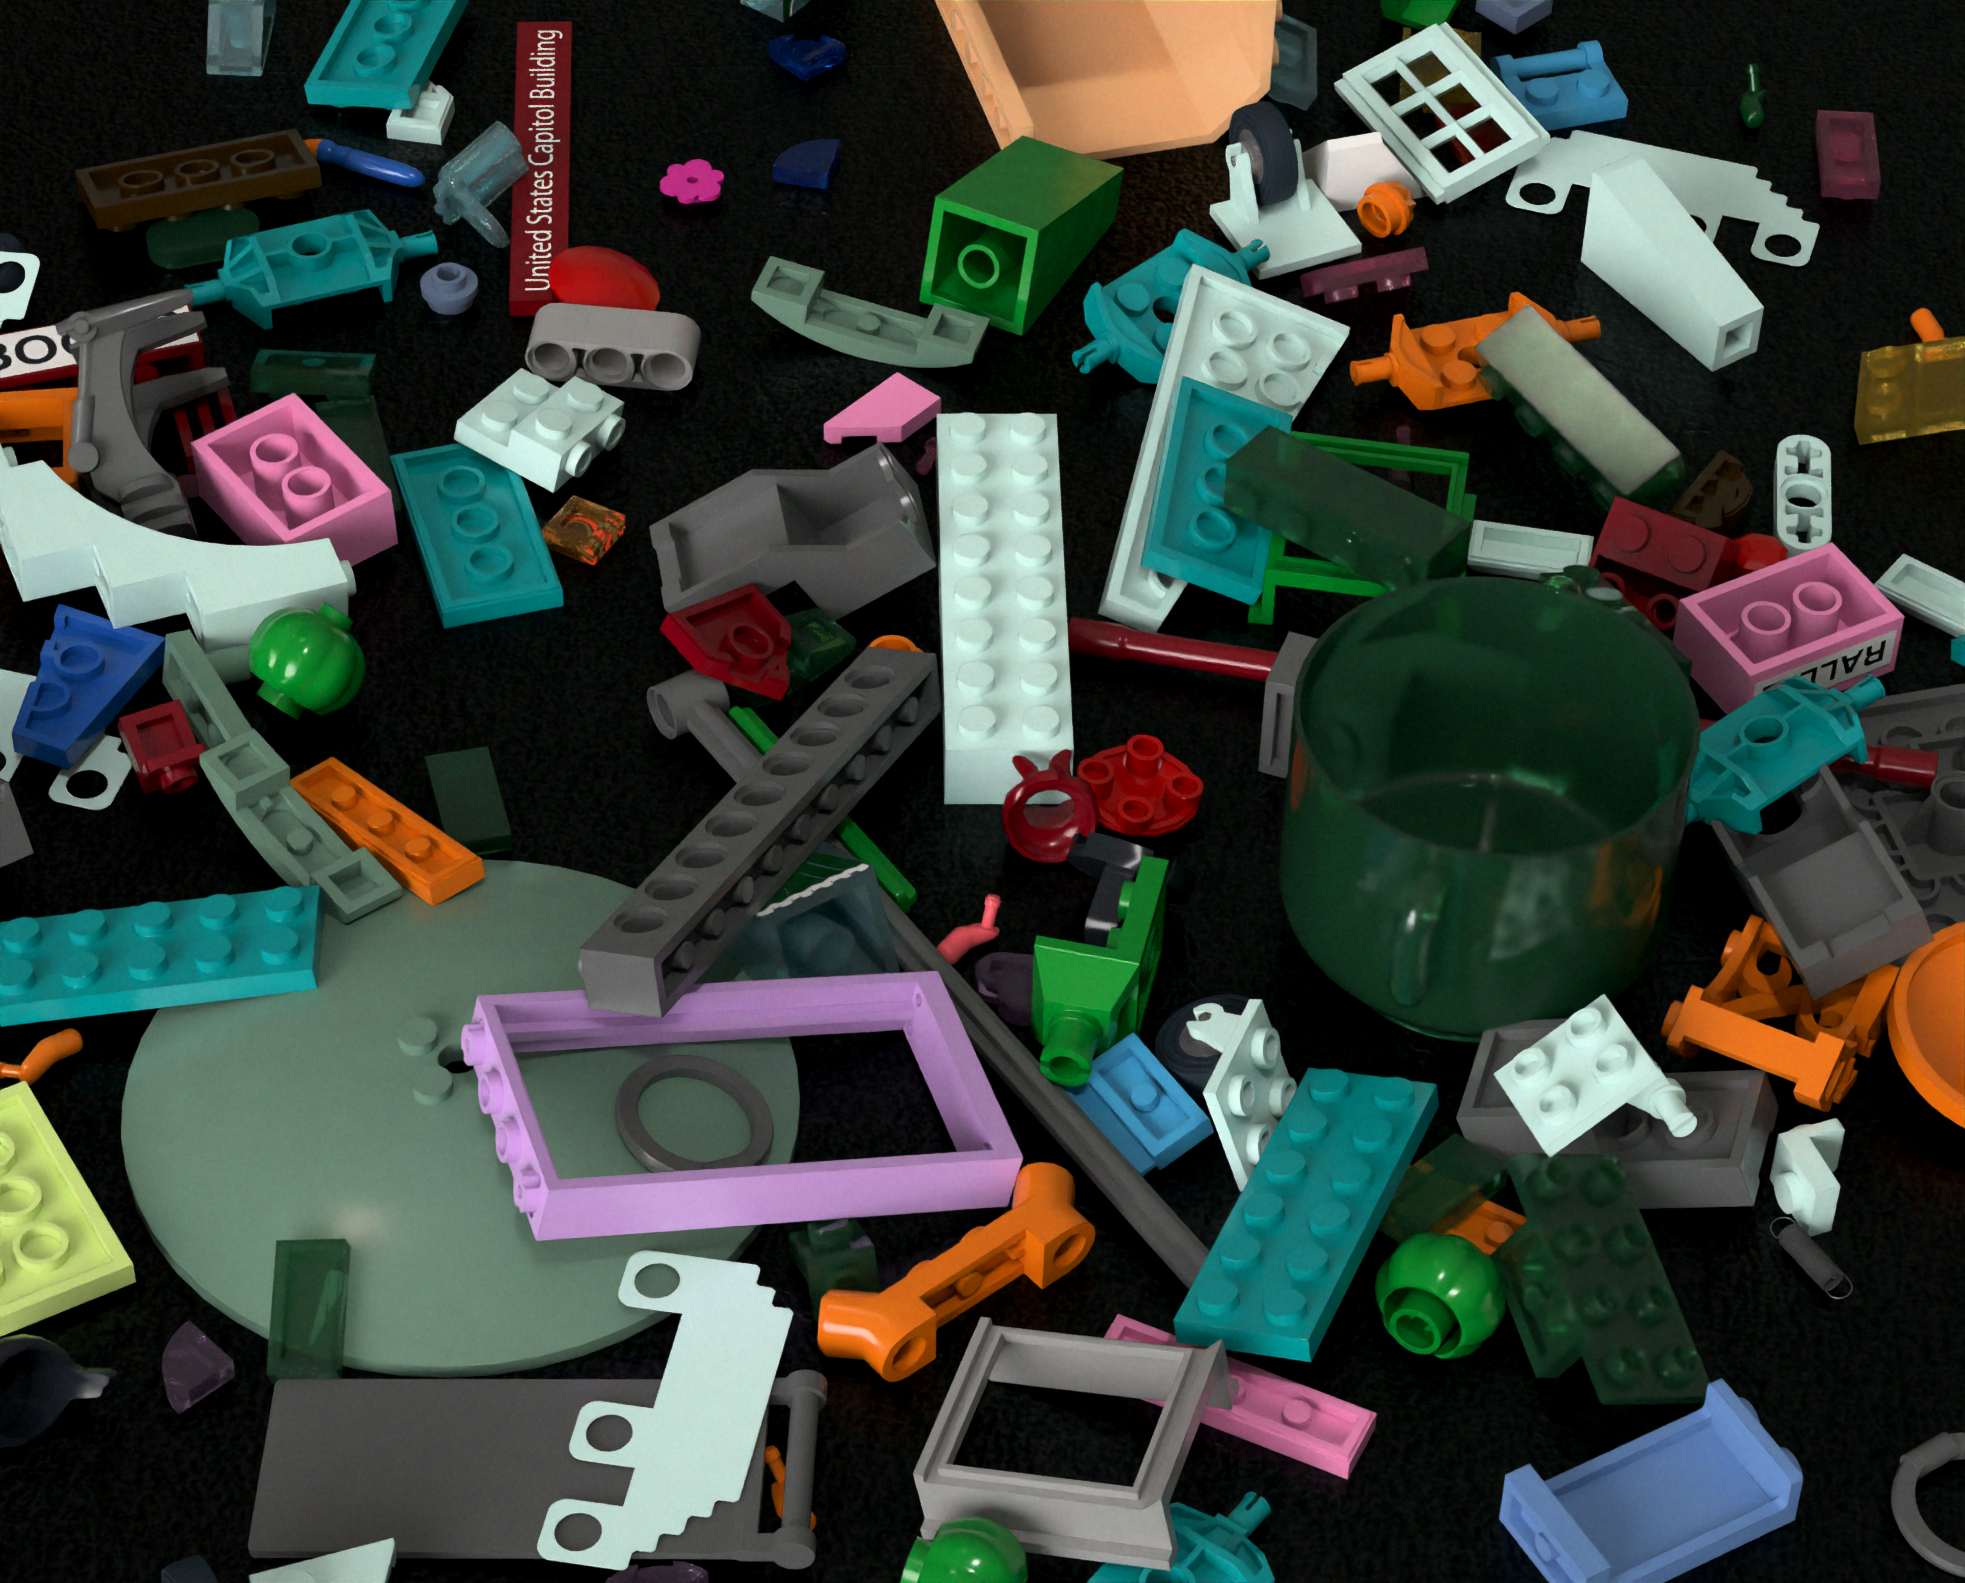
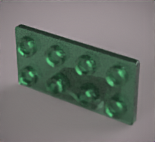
M1515 1153L1507 1160L1506 1166L1528 1220L1489 1257L1494 1261L1500 1273L1499 1281L1505 1291V1299L1536 1378H1558L1582 1357L1599 1401L1604 1405L1704 1403L1707 1385L1710 1383L1618 1157L1613 1154L1556 1153L1549 1157L1546 1153Z

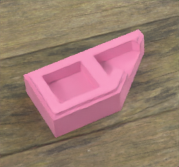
M896 372L824 424V440L830 444H842V440L849 436H877V443L880 441L882 443L902 442L937 417V414H941V398Z

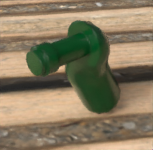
M1757 63L1747 64L1746 73H1748L1749 91L1744 92L1739 107L1744 123L1752 129L1759 128L1764 124L1765 113L1762 103L1767 95L1766 90H1760L1758 73L1760 69Z

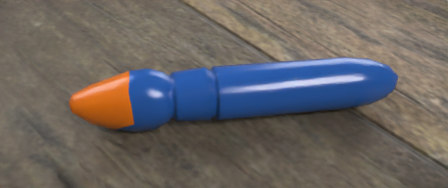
M328 139L303 140L316 161L320 164H334L344 169L400 186L417 187L425 183V176L422 172L407 164L358 149L338 146L334 141Z

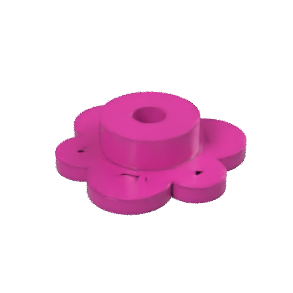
M701 159L688 161L685 165L674 164L668 167L667 176L661 179L660 190L665 195L677 196L678 201L684 204L713 201L721 195L720 185L724 182V174L719 170H712L710 163Z

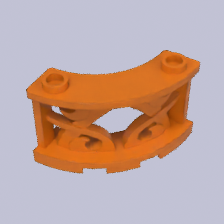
M1751 914L1743 932L1734 929L1730 934L1721 958V966L1723 968L1711 984L1705 989L1692 985L1684 1003L1675 1000L1671 1004L1663 1022L1661 1038L1667 1040V1048L1672 1054L1682 1058H1693L1706 1048L1797 1083L1793 1092L1798 1102L1823 1112H1829L1832 1103L1839 1104L1856 1081L1858 1071L1853 1069L1856 1061L1855 1055L1858 1053L1869 1058L1887 1024L1889 999L1901 968L1888 963L1813 1001L1804 984L1790 986L1792 969L1786 959L1788 958L1786 952L1769 923L1765 922L1763 918ZM1767 951L1781 955L1776 974H1762L1757 968L1758 962ZM1813 1014H1820L1818 1023L1815 1022ZM1796 1015L1794 1024L1797 1036L1760 1023L1757 1020Z

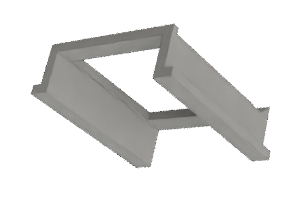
M980 1317L913 1472L925 1517L920 1528L922 1538L933 1540L940 1525L948 1520L963 1516H981L1005 1526L1019 1540L1025 1552L1171 1571L1179 1550L1169 1507L1174 1489L1206 1406L1232 1409L1239 1391L1238 1379L1231 1378L1223 1338L1206 1349L995 1326L992 1325L991 1318ZM988 1380L1166 1402L1133 1487L952 1464Z

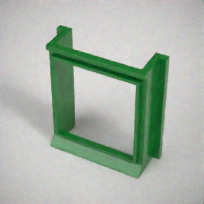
M1290 431L1289 446L1266 569H1264L1263 591L1254 606L1250 605L1248 622L1272 625L1279 586L1435 605L1432 633L1456 639L1477 495L1465 493L1470 453ZM1302 457L1451 476L1436 575L1285 556Z

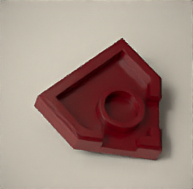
M753 583L672 612L666 616L659 628L699 674L779 701L789 687L790 669H788L786 663L787 649L791 644L792 626Z

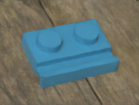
M1134 1032L1093 1060L1092 1072L1086 1083L1074 1087L1060 1085L1141 1176H1144L1155 1167L1159 1171L1214 1133L1209 1117Z

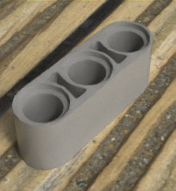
M549 303L541 307L536 313L526 349L525 361L528 368L534 374L552 381L568 382L576 376L585 382L597 385L673 391L686 387L691 381L702 335L695 321L682 314L569 303Z

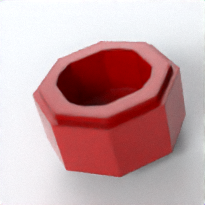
M1754 532L1733 539L1742 547L1730 577L1736 579L1786 560L1788 549L1775 536Z

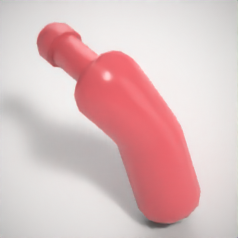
M988 894L985 897V909L981 923L956 927L936 947L952 966L969 950L998 936L1000 929L994 926L998 908L1001 905L1000 896Z

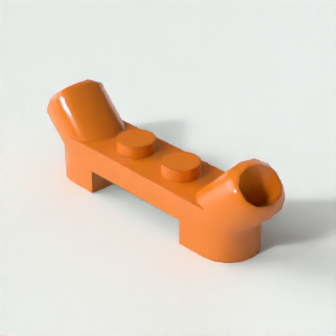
M1038 1162L1028 1164L1019 1170L1016 1177L1012 1210L985 1227L979 1226L972 1229L957 1245L935 1259L918 1263L905 1278L881 1293L838 1289L829 1290L821 1297L817 1336L818 1348L826 1357L865 1360L883 1379L888 1382H897L936 1359V1331L938 1328L1025 1273L1043 1290L1069 1273L1088 1254L1096 1235L1095 1227L1074 1208L1076 1187L1073 1176L1066 1169L1054 1163Z

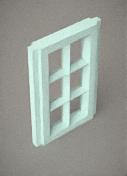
M1447 22L1439 26L1436 23L1343 73V78L1334 83L1335 91L1372 132L1381 131L1384 145L1436 205L1443 201L1449 203L1537 155L1542 152L1543 146L1551 143L1550 134ZM1434 53L1452 74L1425 87L1408 67ZM1399 72L1417 93L1390 106L1373 86ZM1463 85L1482 107L1456 121L1437 98ZM1427 104L1444 122L1446 127L1420 140L1401 118ZM1493 118L1511 140L1485 153L1469 136L1467 131ZM1457 137L1476 159L1449 173L1431 151Z

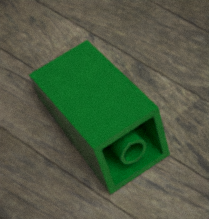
M1024 135L935 196L919 301L931 306L937 303L990 318V326L1023 336L1115 221L1124 168Z

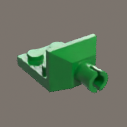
M1143 856L1136 882L1124 881L1118 907V919L1124 920V924L1121 928L1111 927L1106 947L1037 935L1034 943L1030 1036L1042 1046H1045L1040 1056L1039 1068L1041 1073L1051 1082L1067 1087L1082 1085L1090 1078L1094 1055L1100 1056L1133 1032L1139 1038L1163 952L1169 860Z

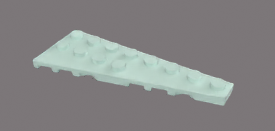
M1194 263L1192 264L1182 287L1098 614L1138 630L1156 633L1189 583L1140 565L1174 390L1182 376L1292 415L1294 421L1348 337L1349 326Z

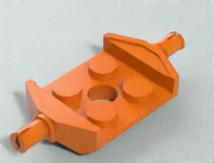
M1513 292L1509 296L1508 311L1485 314L1479 317L1442 324H1432L1410 330L1402 314L1394 315L1390 351L1382 357L1351 361L1350 374L1355 386L1388 379L1392 387H1399L1418 410H1437L1558 386L1562 355L1567 353V345L1589 340H1599L1601 327L1595 315L1565 322L1556 320L1553 314L1519 292ZM1472 364L1481 365L1484 368H1475Z

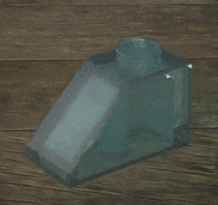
M209 0L207 74L262 76L276 15L275 0Z

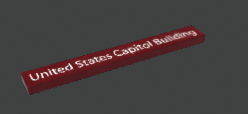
M572 21L517 22L509 290L510 316H536L541 307L549 303H561L550 288L548 269L554 257L569 248Z

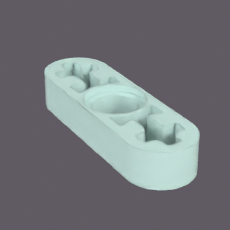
M1809 435L1786 437L1777 447L1773 471V536L1788 549V559L1828 544L1831 541V452L1823 441ZM1798 463L1806 464L1808 474H1797ZM1791 498H1804L1813 501L1816 506L1800 507L1791 504L1788 500ZM1797 531L1807 532L1806 543L1798 542Z

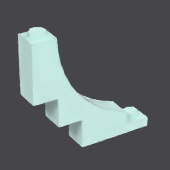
M0 443V544L23 602L96 585L114 629L187 613L203 652L250 643L256 628L267 616L287 607L307 608L317 612L322 602H325L348 617V597L356 595L355 577L349 561H339L329 538L294 544L248 546L200 542L167 535L121 518L83 497L65 483L43 460L18 465L13 448L11 446L2 448Z

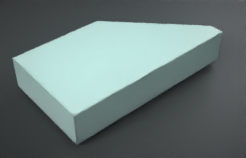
M428 79L412 110L392 109L386 124L387 138L442 145L455 113L454 97L443 86H435Z

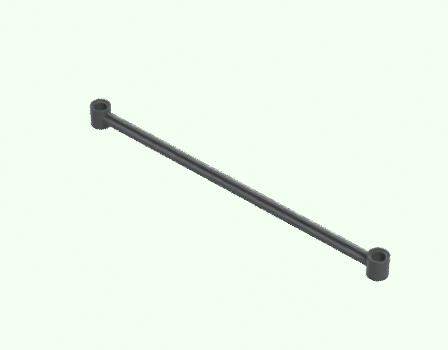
M691 669L648 689V707L660 732L671 740L691 732L736 783L763 757L727 717L728 710H730V701L723 681L699 674L695 669ZM832 833L814 851L856 860ZM807 862V863H809V864L816 865V866H820V867H824V868H828V869L842 870V869H837V868H832V867H827V866H823V865H819V864H814V863ZM854 870L850 877L835 880L829 886L831 890L905 972H939L974 1050L1190 1290L1210 1251L1063 1088L1048 1080L1041 1073L1040 1063L866 870ZM1225 1350L1226 1355L1232 1358L1244 1353Z

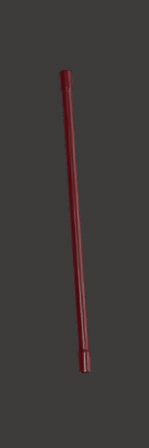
M1072 617L1068 625L1069 654L1114 661L1133 660L1259 681H1266L1279 652L1135 630L1123 624ZM1542 694L1538 725L1676 747L1681 746L1718 722ZM1759 739L1754 741V743H1767ZM1887 744L1879 746L1866 745L1868 761L1862 765L1857 763L1848 754L1843 755L1828 765L1830 771L1865 776L1882 783L1930 790L1933 779L1937 775L1940 753Z

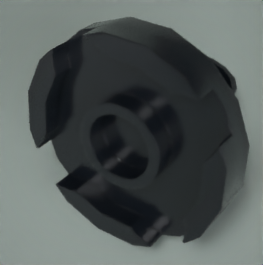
M1080 832L1074 834L1066 856L1068 863L1091 877L1100 880L1085 922L1084 940L1086 944L1106 947L1111 927L1121 928L1123 926L1124 920L1118 919V907L1123 883L1125 880L1136 882L1142 857H1153V850L1100 833L1089 832L1088 838ZM1174 861L1171 871L1168 872L1166 903L1181 905L1189 902L1197 878L1194 872Z

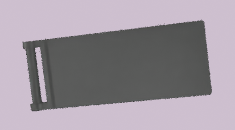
M806 1369L792 1372L786 1378H775L740 1500L736 1502L718 1500L714 1504L711 1516L707 1518L691 1516L687 1519L683 1533L680 1535L663 1533L659 1536L655 1551H635L632 1553L631 1559L774 1561L781 1567L794 1570L810 1566L814 1562L816 1555L817 1538L810 1530L818 1414L827 1401L828 1382L826 1378L819 1372ZM279 1379L274 1386L248 1541L249 1554L253 1558H317L393 1538L396 1558L545 1559L539 1554L537 1543L550 1506L561 1499L623 1506L635 1469L582 1461L571 1455L569 1443L580 1410L583 1406L593 1401L653 1408L662 1379ZM770 1405H787L790 1408L781 1528L775 1533H760ZM605 1415L595 1419L588 1426L586 1439L597 1450L605 1452L616 1451L630 1441L633 1430L631 1424L625 1418L617 1415ZM575 1513L566 1516L557 1524L554 1535L557 1543L564 1549L582 1551L598 1542L602 1534V1527L595 1517L585 1513Z

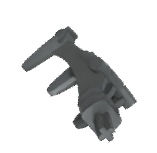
M192 289L171 290L93 310L76 312L69 318L55 324L58 335L64 336L68 334L73 340L77 341L69 345L70 351L79 367L78 397L77 401L73 402L71 445L68 452V462L80 477L89 500L108 512L137 525L167 535L200 541L189 504L180 483L168 474L151 455L152 437L160 416L171 413L173 409L182 406L186 407L229 386L230 381L226 370L222 367H207L133 385L140 354L192 335L208 326L202 311L183 312L157 318L193 302L195 298Z

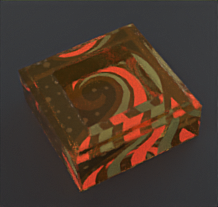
M573 495L542 529V534L547 548L594 566L626 531L625 515Z

